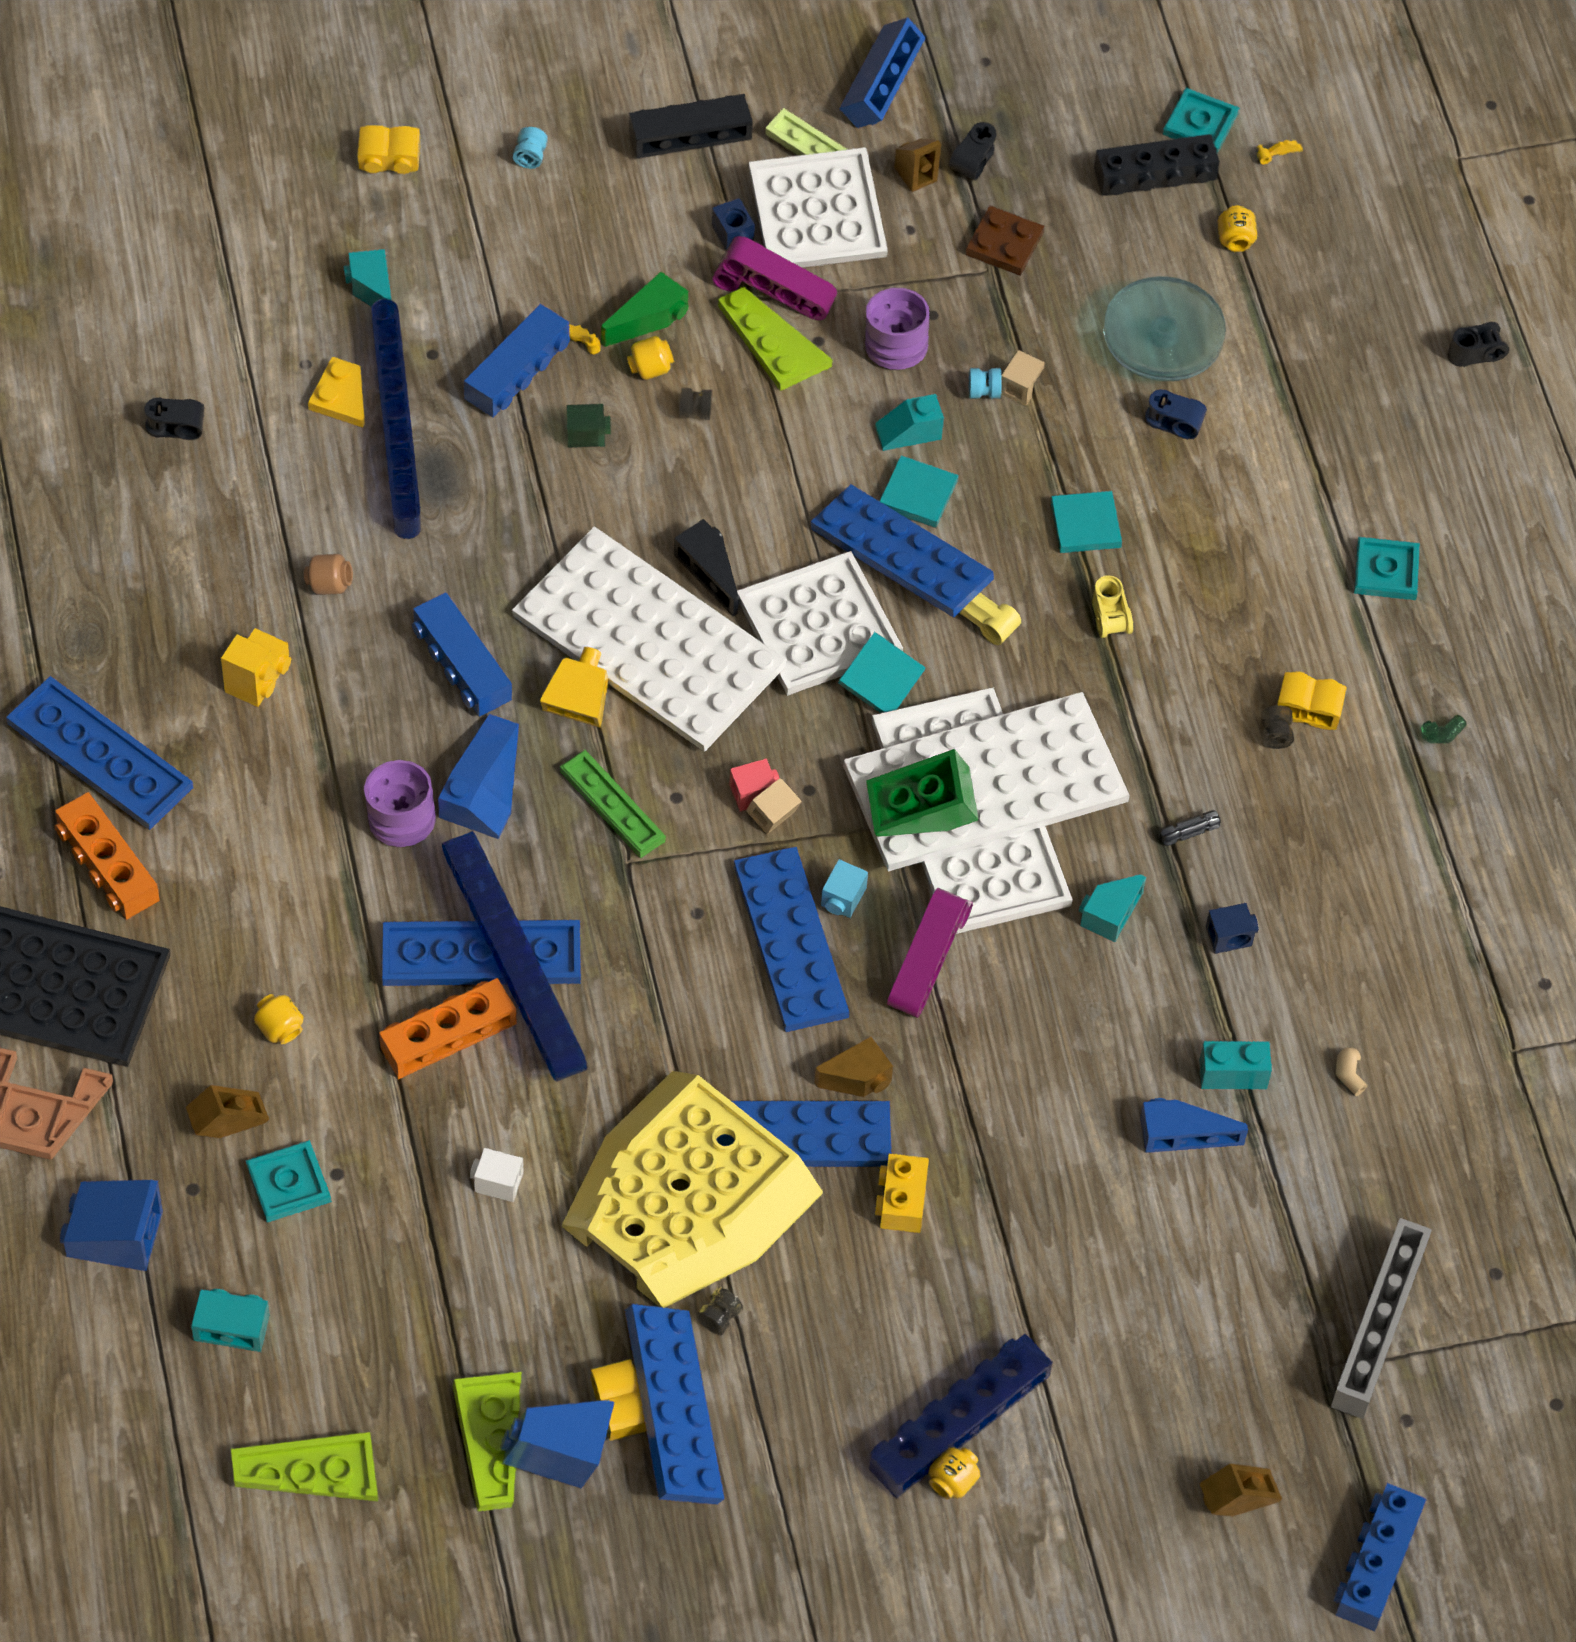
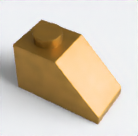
M920 138L913 142L904 143L896 149L894 168L911 192L937 182L941 151L939 140Z
M869 1037L817 1066L814 1083L821 1089L865 1097L872 1092L879 1093L890 1085V1082H892L893 1065L874 1039Z
M210 1085L186 1106L191 1126L198 1136L223 1138L265 1124L270 1120L261 1096L256 1091Z
M1230 1463L1199 1483L1204 1494V1503L1214 1515L1233 1517L1283 1500L1271 1470L1267 1468Z

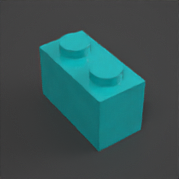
M1204 1041L1199 1059L1201 1089H1267L1272 1072L1270 1041Z
M201 1289L191 1325L193 1340L261 1352L270 1317L268 1301L253 1294L238 1296L229 1294L222 1289H211L210 1291Z

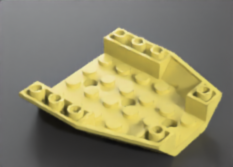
M672 1071L605 1136L562 1223V1227L586 1247L592 1241L596 1242L637 1276V1289L659 1307L665 1308L756 1262L823 1194V1191L798 1154L703 1078L696 1074ZM728 1134L735 1139V1142L729 1146H722L716 1139L720 1135ZM676 1179H684L690 1186L684 1191H677L671 1186V1183ZM631 1224H638L645 1231L639 1236H631L625 1229Z

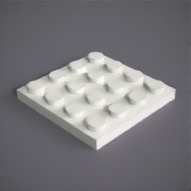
M866 148L749 162L748 169L765 248L802 268L887 257L888 250Z
M851 551L737 591L739 595L738 602L758 640L786 659V667L777 677L787 696L843 676L874 631L903 651L898 637Z

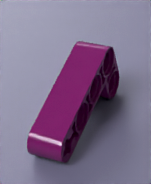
M742 236L735 237L732 240L712 278L713 283L718 288L728 292L735 291L743 281L803 315L819 321L827 317L837 296V290L831 283L751 239Z
M939 887L935 890L887 1001L888 1006L916 1018L921 1015L958 928L962 929L970 916L973 907L972 901Z

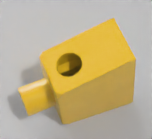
M584 647L579 661L564 658L541 697L540 703L543 711L601 727L608 687V674L605 669L597 667L602 654L600 651L591 647Z

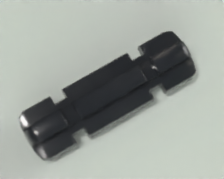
M1210 810L1203 813V817L1196 815L1175 823L1176 826L1174 827L1173 825L1162 827L1159 836L1165 846L1177 843V839L1183 841L1205 833V829L1211 831L1219 828L1221 819L1216 810Z

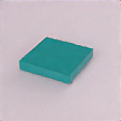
M1185 87L1163 128L1162 135L1178 139L1211 134L1218 154L1239 114L1240 107Z
M901 455L880 502L906 518L937 528L958 482L959 475Z
M1112 491L1051 496V507L1060 553L1121 548L1122 538Z
M1358 537L1354 594L1416 600L1418 594L1420 543Z
M874 631L838 684L879 713H885L898 709L926 667Z
M310 1140L246 1160V1167L267 1223L331 1202V1195Z

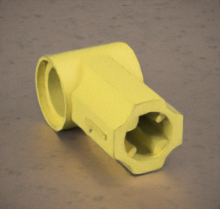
M981 593L959 612L979 626L983 636L994 645H1001L1021 624L1020 615L1014 608L1007 604L999 606Z

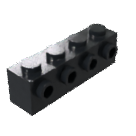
M745 94L728 95L721 98L698 100L691 103L669 105L649 110L643 109L629 113V134L637 159L752 140L753 120Z
M1207 134L1096 150L1094 171L1102 196L1121 195L1128 192L1149 191L1156 188L1178 187L1185 184L1206 183L1217 180L1220 160L1212 135Z

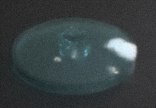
M1165 276L1137 280L1121 289L1111 300L1104 322L1105 341L1114 358L1131 372L1157 381L1184 380L1208 369L1220 355L1226 333V323L1222 310L1209 293L1189 281Z

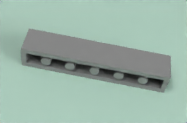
M1402 1218L1399 1219L1331 1405L1332 1408L1364 1419L1432 1229Z

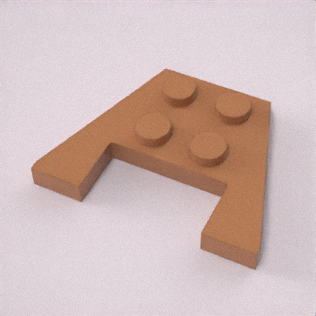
M0 1048V1148L52 1160L111 1087L113 1076L109 1073L83 1068L73 1097L9 1083L17 1061L16 1051Z

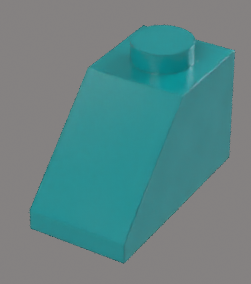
M385 249L350 252L349 265H344L345 283L352 284V292L355 297L385 316H392V299Z
M936 394L906 399L875 423V429L883 451L942 440L944 416Z
M1139 874L1097 885L1091 896L1086 894L1079 907V912L1082 913L1080 926L1116 942L1144 892L1146 877Z

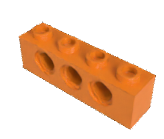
M89 792L55 810L57 824L54 827L58 836L63 842L69 841L73 847L71 851L76 861L80 865L85 863L88 867L91 881L96 888L102 887L107 893L105 895L106 900L114 912L119 910L127 920L160 901L157 883ZM87 832L93 833V834L88 835V836H83V835H82V834L87 833ZM101 856H110L107 859H99ZM119 879H128L125 882H116Z
M498 978L490 982L483 981L462 995L448 997L442 1004L434 1008L422 1009L408 1020L388 1025L379 1033L380 1049L397 1078L401 1079L516 1025V1007ZM473 1010H480V1011H482L481 1014H477V1015L471 1014V1013H469V1012H471V1011H473ZM447 1023L453 1025L451 1028L440 1027L441 1025ZM415 1037H420L424 1039L420 1042L411 1041V1039Z

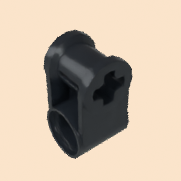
M979 122L973 125L961 144L954 150L949 161V168L976 181L994 154L995 147L993 143L997 136L995 127L987 122Z
M1487 322L1482 325L1457 329L1454 332L1447 353L1449 361L1456 366L1466 367L1503 359L1509 353V346L1503 342L1500 336L1501 328L1497 322Z
M158 397L150 399L145 404L144 411L147 417L145 428L152 437L195 440L202 436L205 407L201 402L193 399L179 400ZM158 406H161V412L158 413ZM156 423H159V429L156 428Z

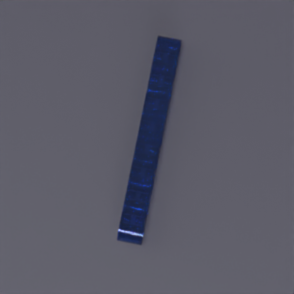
M380 299L372 305L371 318L393 529L398 537L412 539L421 532V508L399 309L394 301Z
M471 831L442 842V850L447 864L555 1082L586 1071L588 1067L584 1053L475 833Z

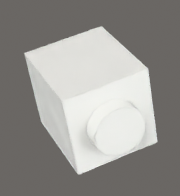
M484 1148L481 1159L475 1158L471 1168L470 1178L474 1179L475 1192L514 1202L523 1176V1158Z

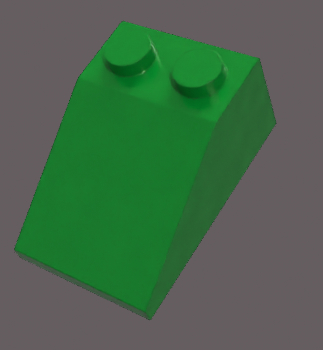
M955 749L866 780L874 833L877 837L950 831L979 820L970 767Z

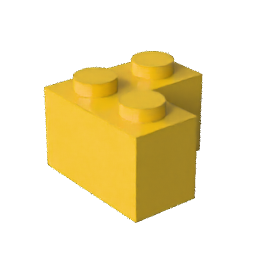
M254 628L248 639L237 634L221 657L225 693L259 707L263 699L269 698L273 693L275 681L279 675H284L289 669L291 657H289L288 643Z

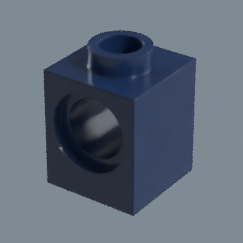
M740 198L712 207V228L725 250H727L735 237L742 236L754 241L755 224Z
M1247 903L1209 910L1205 926L1215 954L1251 947L1255 933H1258L1259 930L1255 914H1250Z

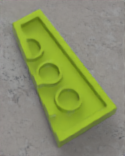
M745 287L718 299V307L780 391L832 367L833 359Z
M522 1372L454 1379L452 1385L477 1511L511 1508L514 1502L516 1467L503 1464L505 1451L500 1448L506 1430H510L514 1418H518Z
M370 1432L231 1449L235 1487L378 1502Z

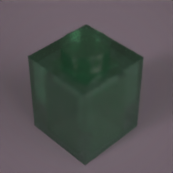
M604 404L567 405L568 448L605 447V434H611L610 416H604Z

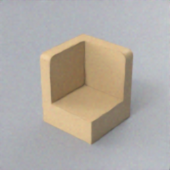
M1018 350L1001 375V394L1026 406L1032 398L1033 384L1044 369L1045 363Z
M778 779L754 798L746 811L763 831L769 834L790 817L802 801L782 779Z

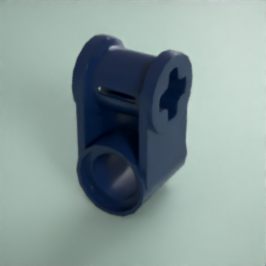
M1160 389L1152 392L1149 397L1150 407L1146 410L1145 420L1149 426L1155 429L1170 432L1184 439H1194L1199 434L1207 408L1196 399L1186 398L1171 393L1168 390ZM1163 398H1165L1164 405L1161 404ZM1157 413L1160 414L1158 420H1156Z

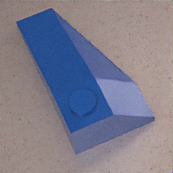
M492 714L488 715L452 770L438 798L440 819L497 839L500 838L512 810L519 724Z

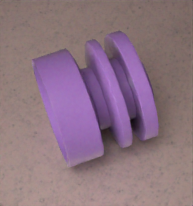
M889 288L879 291L870 299L866 306L865 350L869 358L879 366L888 369H906L915 366L924 359L928 351L929 306L921 295L906 288Z
M396 760L376 767L369 774L365 782L364 793L370 831L377 840L389 846L405 847L415 845L426 839L434 828L436 814L431 779L424 768L410 761Z

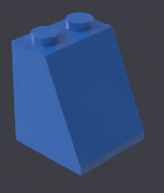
M158 1181L81 1182L78 1193H73L70 1198L69 1213L72 1214L69 1224L64 1223L61 1229L60 1243L64 1244L66 1257L146 1271L163 1213Z
M603 1400L527 1408L520 1419L514 1418L510 1430H506L500 1448L505 1451L503 1464L582 1488L599 1466L615 1402Z

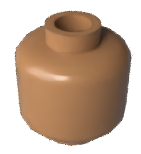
M341 554L315 555L310 560L309 566H306L304 569L305 583L310 585L312 591L317 595L342 594L347 589V586L352 584V565Z

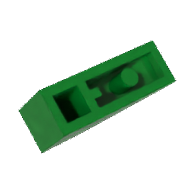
M663 272L658 273L601 325V344L607 347L669 327L676 319L680 320L687 313L689 308L688 290Z

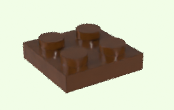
M990 205L966 248V256L1021 276L1044 233L1045 226Z

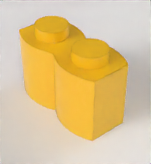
M369 125L360 127L358 144L359 169L369 173L391 170L400 174H407L418 171L421 143L420 130L410 126L388 128Z
M1285 672L1275 716L1291 722H1306L1320 729L1337 730L1347 687L1333 679L1315 680L1303 672Z
M631 1359L591 1369L590 1381L596 1401L610 1400L615 1402L607 1430L609 1440L647 1431L636 1369Z

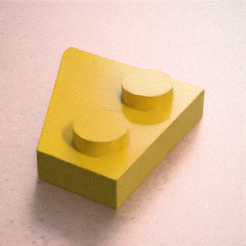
M332 357L308 401V410L363 428L365 421L360 365Z

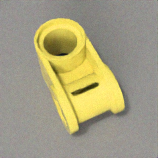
M1107 575L1099 578L1095 584L1092 606L1100 638H1106L1107 634L1119 632L1132 634V614L1127 604L1121 581L1114 576ZM1102 594H1109L1112 597H1106Z

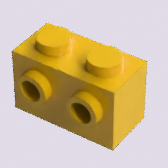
M889 1153L888 1165H881L878 1185L885 1186L884 1196L877 1195L875 1215L881 1216V1229L921 1232L929 1158Z

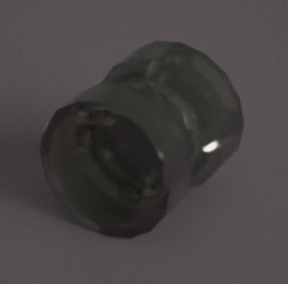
M682 387L679 417L689 418L690 416H698L700 419L710 420L713 390L703 389L697 392L693 391L692 388Z
M1275 705L1265 708L1261 712V724L1265 727L1262 732V742L1266 747L1282 749L1294 743V731L1290 727L1293 723V712L1290 708Z
M718 1287L710 1296L711 1301L709 1304L703 1305L696 1313V1317L707 1330L716 1335H723L729 1328L731 1318H736L743 1310V1304L732 1292Z

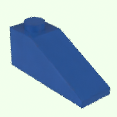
M1151 1099L1148 1102H1143L1140 1114L1145 1153L1240 1146L1245 1144L1248 1132L1246 1123L1179 1100Z

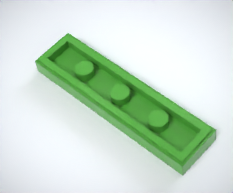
M586 750L560 766V773L640 859L666 841L665 834Z

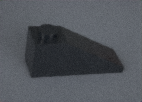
M702 519L674 538V556L732 616L738 614L739 595L723 536L716 527H711Z

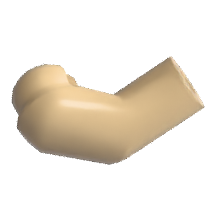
M1344 1048L1337 1056L1336 1076L1355 1096H1358L1368 1086L1356 1074L1357 1060L1361 1059V1055L1355 1048Z

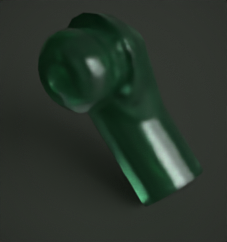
M1455 715L1445 726H1438L1434 721H1426L1421 726L1422 738L1428 743H1451L1467 726V722L1460 715Z

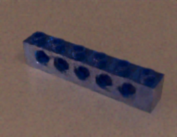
M1026 1333L1017 1340L1014 1338L1008 1340L1000 1348L999 1354L991 1361L989 1358L983 1360L974 1369L972 1376L967 1380L962 1378L956 1381L948 1390V1395L940 1401L938 1399L931 1401L922 1411L923 1414L914 1422L910 1419L902 1424L896 1432L897 1435L890 1441L883 1440L878 1443L870 1453L869 1470L897 1499L929 1474L930 1466L949 1447L960 1449L1049 1378L1053 1361ZM1005 1369H1013L1018 1374L1015 1376L1005 1375L1002 1371ZM987 1389L992 1395L987 1397L981 1396L977 1391ZM960 1409L966 1412L967 1415L957 1417L951 1411ZM936 1430L941 1436L933 1438L929 1437L925 1432ZM909 1450L916 1456L904 1458L899 1452Z

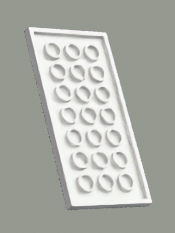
M595 526L512 610L513 617L576 661H579L584 647H591L600 651L602 654L597 667L607 671L609 685L704 752L786 667V659Z
M989 688L872 715V725L880 747L883 749L1003 715L994 688ZM1045 826L922 862L932 893L939 887L973 902V907L965 926L962 929L958 928L957 933L1072 906L1073 899Z
M1083 692L844 760L843 764L887 871L1123 804L1129 801L1130 796ZM955 749L970 767L979 820L950 831L877 837L874 833L866 780Z

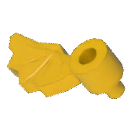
M1285 140L1274 144L1269 149L1258 145L1256 155L1260 163L1265 165L1271 162L1274 155L1299 152L1303 148L1296 140Z
M569 324L570 339L583 342L590 354L600 352V340L596 338L595 334L590 335L587 328H582L581 325L573 326Z

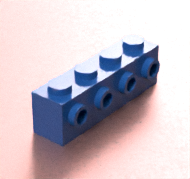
M908 17L883 26L839 108L857 128L875 125L883 120L926 38Z
M540 304L464 380V399L491 417H494L501 409L505 410L511 404L513 397L520 390H525L539 371L547 368L551 358L558 351L561 352L568 346L570 342L569 321Z
M446 592L413 608L414 622L412 623V629L419 640L424 639L428 644V651L432 659L436 663L440 661L444 667L447 680L451 685H457L461 691V698L468 708L472 707L480 717L512 700L511 681Z
M1387 1483L1383 1494L1376 1492L1369 1512L1374 1513L1375 1516L1371 1524L1364 1522L1357 1540L1363 1543L1359 1554L1352 1552L1345 1570L1351 1573L1348 1584L1340 1582L1334 1598V1602L1339 1603L1335 1616L1374 1632L1376 1631L1422 1513L1426 1498Z

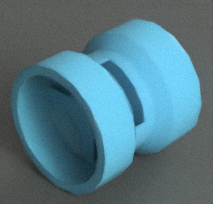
M536 127L522 128L517 138L518 145L513 153L515 163L528 169L539 167L543 160L542 151L546 148L548 141L546 133Z
M979 368L969 369L970 399H979L981 396H989L991 399L1001 398L1002 381L1000 368H991L989 371H981Z

